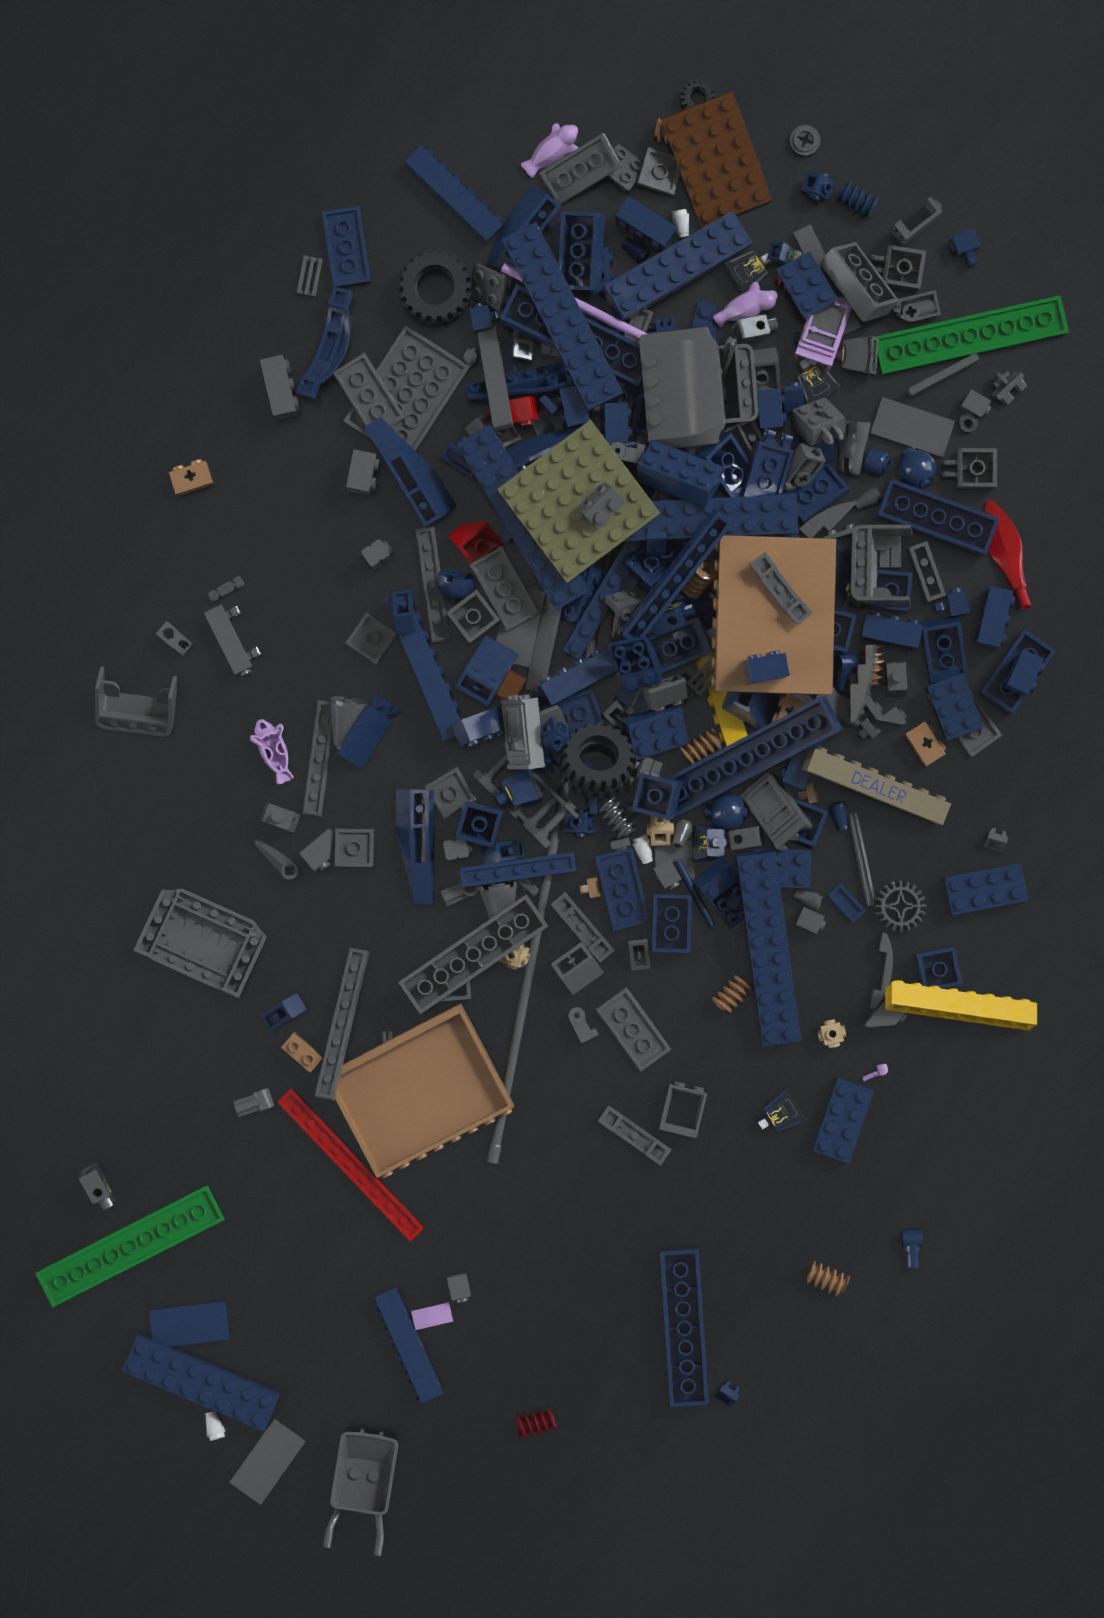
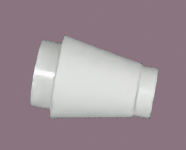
M687 210L672 211L671 220L673 225L677 227L676 234L678 238L689 236V213L687 214Z
M647 834L634 837L632 839V846L642 864L653 861L651 842Z
M217 1412L206 1413L207 1437H209L210 1441L224 1438V1432L226 1431Z

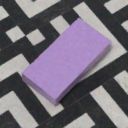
M449 1302L411 1311L415 1330L453 1321Z

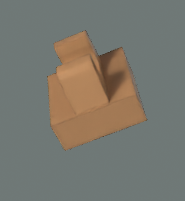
M815 783L806 784V791L798 792L799 800L808 799L809 804L819 802Z
M599 877L587 879L588 885L579 886L580 893H589L590 898L602 896Z

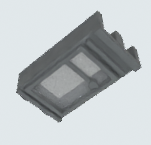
M530 694L509 695L507 700H500V703H503L502 713L506 752L508 754L507 760H509L507 769L545 767L538 698H530Z
M765 772L757 778L758 780L754 784L744 789L740 798L743 799L776 849L786 851L788 848L785 846V843L788 840H797L800 837L798 832L803 827L811 829L813 826L776 774Z

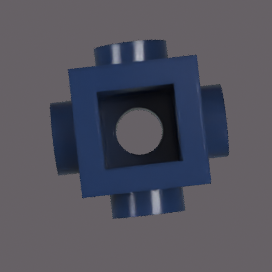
M807 172L801 190L809 194V198L812 200H829L835 182L829 179V175L823 172Z
M551 716L541 727L542 743L547 748H552L558 752L568 743L570 739L568 727L563 722Z
M575 810L579 815L577 818L568 813L564 817L565 833L574 835L576 838H585V834H592V829L595 826L593 815L586 813V810Z

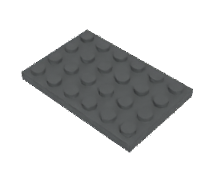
M405 325L376 371L405 416V419L393 425L392 428L416 451L470 366ZM352 407L344 419V423L372 440L364 427L363 421L354 407Z

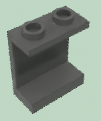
M932 197L927 199L924 207L931 216L911 232L901 220L894 225L891 232L902 246L906 245L939 219L943 211L937 199L933 200Z

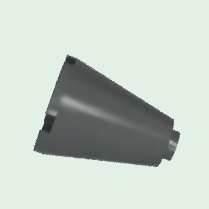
M343 696L331 698L333 744L337 746V749L342 745L366 704L369 705L367 701L356 698L344 699Z
M517 880L491 883L484 886L478 885L489 919L515 902Z

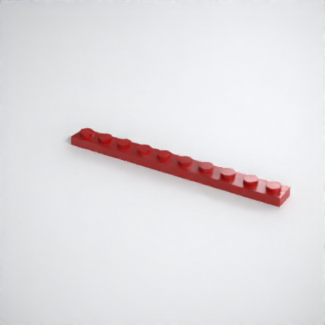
M290 1089L278 1101V1104L409 1241L424 1229L420 1222L293 1089Z

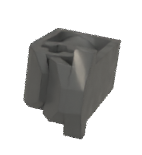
M936 290L898 298L899 302L891 310L896 313V316L905 321H916L941 315ZM908 307L910 309H914V312L911 313V317L910 315H907L905 313V311L908 310Z
M802 443L798 445L793 453L783 489L792 490L796 487H804L812 481L826 462L820 448Z

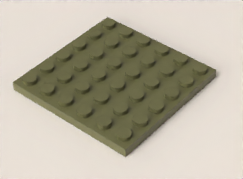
M591 420L497 489L566 583L660 514L659 510ZM606 482L626 503L598 530L577 508L584 499L594 492L598 485Z

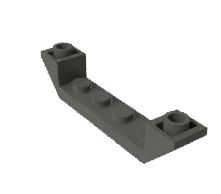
M833 651V657L840 654V652ZM856 670L852 671L851 675H849L848 683L850 685L858 683V673ZM871 691L869 692L865 707L875 721L900 726L907 723L905 721L907 717L901 708L897 709L894 707L882 715V707L877 701L873 702L870 697L872 693Z

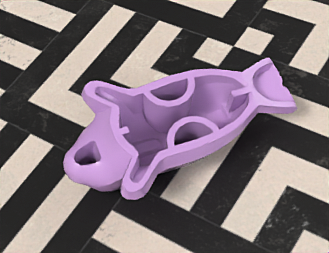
M557 123L552 126L551 134L538 144L532 158L521 163L522 168L531 178L535 176L539 169L549 167L562 159L567 153L578 149L574 145L578 133L577 126L564 125L560 128Z
M753 282L747 292L733 299L723 311L715 314L713 318L718 327L721 328L728 321L755 317L762 310H769L775 306L778 297L777 292L774 290L761 291L759 284Z
M260 719L256 722L255 735L250 736V741L258 745L263 760L276 773V783L279 785L285 781H290L294 777L288 770V752L282 739L284 727L282 724H278L274 728L264 719Z

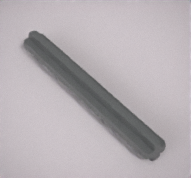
M850 813L847 815L865 903L867 907L876 905L874 889L857 813Z

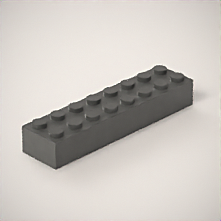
M526 894L398 983L417 1011L422 1014L546 929L548 925Z

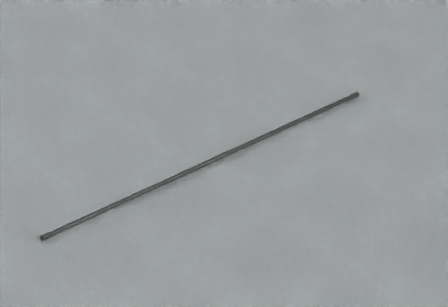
M643 379L638 387L636 407L631 412L629 427H631L632 435L628 442H636L637 432H634L639 394H644ZM615 548L604 555L601 568L602 571H605L604 575L613 562ZM600 625L586 647L585 661L590 659V654L596 650ZM588 687L578 693L588 690ZM565 782L564 786H560L558 795L565 802L567 801L569 791L568 782ZM559 802L556 804L554 816L564 807ZM563 819L551 830L549 839L551 844L548 846L546 856L557 854ZM552 875L542 876L536 909L543 919ZM541 932L530 939L528 952L530 957L525 965L503 1079V1084L509 1096L511 1094ZM501 1114L496 1116L492 1142L487 1157V1162L498 1164L506 1120V1116L502 1117Z

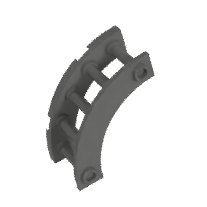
M508 754L488 773L482 774L477 770L473 774L493 796L502 792L501 788L497 789L491 782L493 781L492 778L509 763V760H507ZM529 769L532 776L538 781L537 785L540 791L545 788L553 797L532 818L529 817L528 819L522 814L523 808L512 810L508 802L503 804V806L547 848L551 844L547 839L548 833L569 812L575 818L579 815L574 811L576 807L569 800L565 802L532 769ZM558 802L564 806L543 828H536L537 822Z

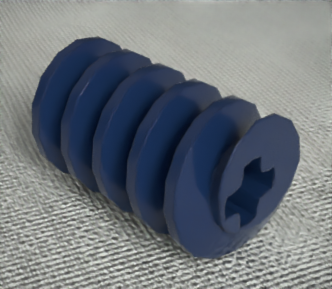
M851 181L843 184L835 201L842 198V205L848 201V208L855 205V212L862 209L861 215L864 216L868 212L869 218L877 204L878 196L876 195L871 199V192L864 195V188L858 192V185L856 184L851 188Z

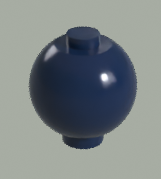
M914 447L905 449L901 453L902 459L898 465V474L901 481L918 489L928 488L936 475L934 459L924 451H916Z
M724 793L716 797L711 804H706L705 818L711 819L715 827L724 829V831L740 828L744 824L745 819L749 817V808L746 807L745 802L739 796L732 793Z

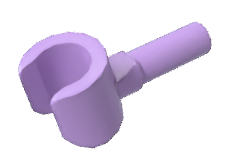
M887 1064L876 1065L877 1071L862 1077L863 1080L866 1081L875 1076L885 1075L888 1072Z

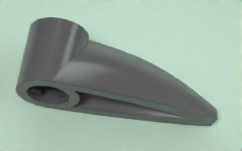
M260 839L255 841V845L284 878L292 880L299 875V867L287 856ZM293 866L295 868L293 870L295 871L294 875L289 874L287 876L286 867L291 868Z

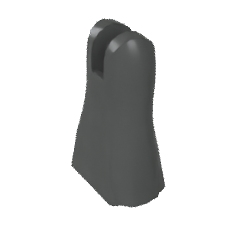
M845 421L844 439L838 441V470L840 474L847 475L850 473L851 475H859L870 422Z
M832 683L831 695H817L814 697L813 700L826 696L840 723L853 728L860 727L861 721L851 722V696L844 691L837 690L834 683ZM865 707L861 713V715L866 716L868 710Z

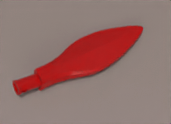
M988 499L985 513L1000 518L988 551L1009 581L1011 589L1016 595L1020 610L1028 609L1031 607V603L1026 591L1027 586L1023 572L1021 538L1009 517L994 501Z

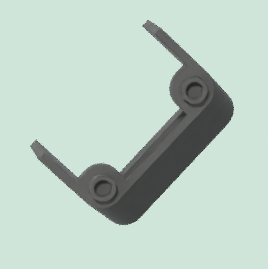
M736 344L725 377L727 405H724L725 424L748 422L756 419L758 416L754 351L748 344ZM719 345V356H720V357H721V354H722L724 345Z
M859 525L854 528L852 532L851 594L856 601L878 607H911L909 596H891L888 589L876 588L877 551L888 550L892 546L893 536H912L911 525Z
M100 667L95 687L96 725L106 730L161 737L169 736L172 732L175 713L177 676H173L170 689H160L156 698L120 693L118 684L113 681L104 680V667Z

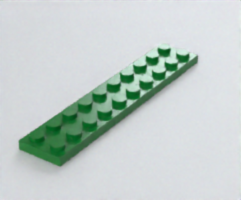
M1059 295L875 337L878 338L877 356L881 374L884 375L965 357L974 353L978 354L1068 334L1069 331L1061 296Z
M207 1185L35 1274L53 1308L225 1220Z

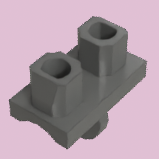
M1015 370L1011 374L1008 371L1004 374L997 372L995 374L997 380L993 383L996 389L990 395L994 399L1008 405L1014 399L1009 393L1012 388L1020 393L1027 387L1022 379L1025 376Z

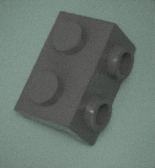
M603 482L595 488L588 498L581 502L577 509L599 530L626 502L610 485Z

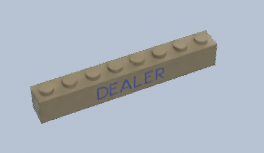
M819 746L816 749L809 748L801 770L935 824H944L951 803L945 801V797L937 794L931 796L928 790L918 787V790L911 788L913 784L906 781L896 782V777L884 774V776L879 775L878 770L868 767L864 769L861 767V763L854 760L847 762L842 755L834 753L832 756L827 754L828 750Z

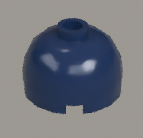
M442 570L438 572L437 586L440 593L448 597V601L459 602L460 599H465L473 592L476 576L468 572L467 576L460 574L461 571Z

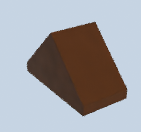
M509 670L495 696L501 700H507L509 695H519L527 679Z

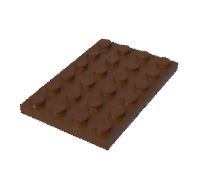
M732 91L660 119L700 228L707 226L731 211L736 215L772 200Z

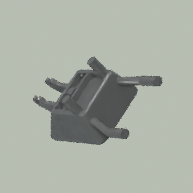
M361 1429L360 1432H345L342 1434L330 1499L331 1505L335 1510L326 1527L323 1547L331 1548L333 1528L341 1511L375 1516L377 1536L374 1555L381 1556L384 1542L382 1515L388 1511L398 1451L397 1441L384 1437L383 1432L375 1435L364 1433V1429Z

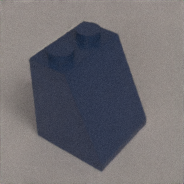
M465 801L458 818L455 838L493 847L503 811Z

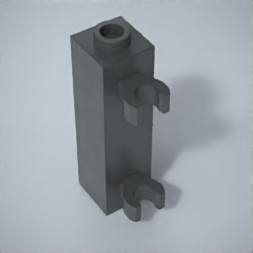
M219 605L205 612L204 614L236 676L240 675V677L251 672L250 669L253 668L250 660L262 654L258 647L245 652L230 621L231 618L241 614L238 606L225 611L224 607Z

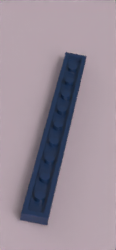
M655 488L650 496V500H672L674 496ZM647 541L625 542L622 544L562 648L563 651L580 659L609 609V606L605 603V597L619 592L631 571L624 562L646 545Z

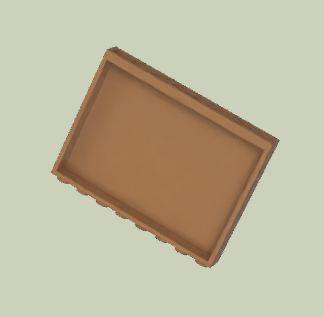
M724 535L714 547L715 551L718 552V559L714 560V571H717V579H714L713 584L714 590H717V598H713V610H716V617H713L712 628L716 629V637H712V648L715 649V656H712L711 667L715 668V676H711V687H714V692L831 695L833 680L836 539ZM764 552L768 554L777 566L778 571L813 613L799 625H796L785 613L750 565L752 561ZM780 650V653H786L790 676L747 685L743 661L748 660V656L761 654V657L767 656L766 653Z
M461 1003L344 1063L335 1096L377 1178L380 1176L382 1178L388 1177L393 1174L392 1170L397 1167L401 1170L409 1166V1161L415 1158L418 1161L426 1157V1152L432 1149L434 1152L442 1149L444 1143L449 1140L453 1143L461 1139L460 1135L465 1132L468 1134L478 1130V1125L484 1123L486 1126L494 1122V1117L500 1114L502 1117L512 1112L511 1108L514 1107L511 1097Z

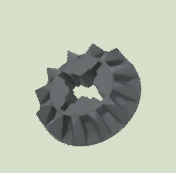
M801 125L795 128L790 136L791 147L799 155L808 156L815 153L819 148L820 135L814 127ZM808 133L810 144L806 143L802 148V141L799 138H804Z

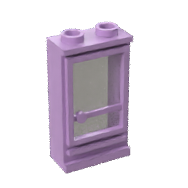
M837 297V303L807 318L793 359L797 360L798 356L809 359V363L812 365H816L817 362L827 365L826 370L830 371L852 308L845 297Z

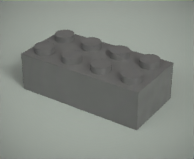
M856 242L832 248L820 261L824 271L830 276L835 286L841 291L846 301L852 306L857 316L863 322L886 316L899 302L893 291Z

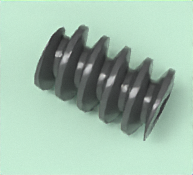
M614 797L600 808L598 814L605 813L603 820L610 819L607 825H615L612 832L619 831L617 838H625L639 826L632 827L634 819L627 820L630 814H622L625 807L618 809L621 802H613Z

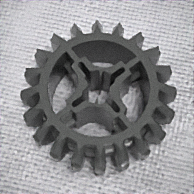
M898 880L897 887L894 882H890L891 889L885 885L884 889L886 892L884 893L881 890L878 892L883 896L882 899L879 897L875 898L876 901L880 902V905H874V908H880V912H876L875 915L879 916L882 914L883 917L879 922L882 923L886 920L885 928L892 924L891 931H895L896 926H899V932H903V926H905L907 931H910L909 924L914 928L917 927L914 921L922 922L918 915H925L926 913L920 911V908L927 907L926 904H920V901L925 900V897H918L922 893L921 890L914 892L915 884L908 888V881L902 886V881ZM897 890L895 902L885 904L887 897ZM903 891L911 894L915 903L906 902ZM899 901H902V904L910 905V907H905L901 910V916L896 907H891L899 904ZM885 909L894 910L897 914L898 922L889 918ZM915 909L914 915L904 922L903 917L906 910Z

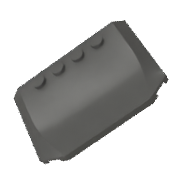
M708 327L641 335L640 354L649 444L652 440L673 448L718 444L720 433L725 426V411L719 346L709 333Z
M185 889L161 890L133 951L147 959L239 999L267 936L252 919Z

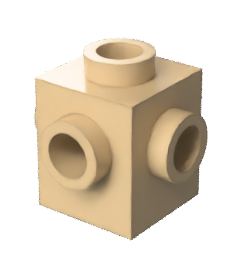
M650 816V824H647V835H651V846L670 845V835H674V823H670V820Z
M522 944L499 961L506 963V967L517 970V967H524L529 961V948L524 947V944Z
M835 1019L824 1021V1025L820 1026V1030L817 1031L819 1041L823 1042V1045H828L829 1048L840 1046V1042L844 1041L843 1037H846L844 1025L841 1026L840 1022L835 1023ZM831 1030L836 1032V1036L833 1038L829 1036Z

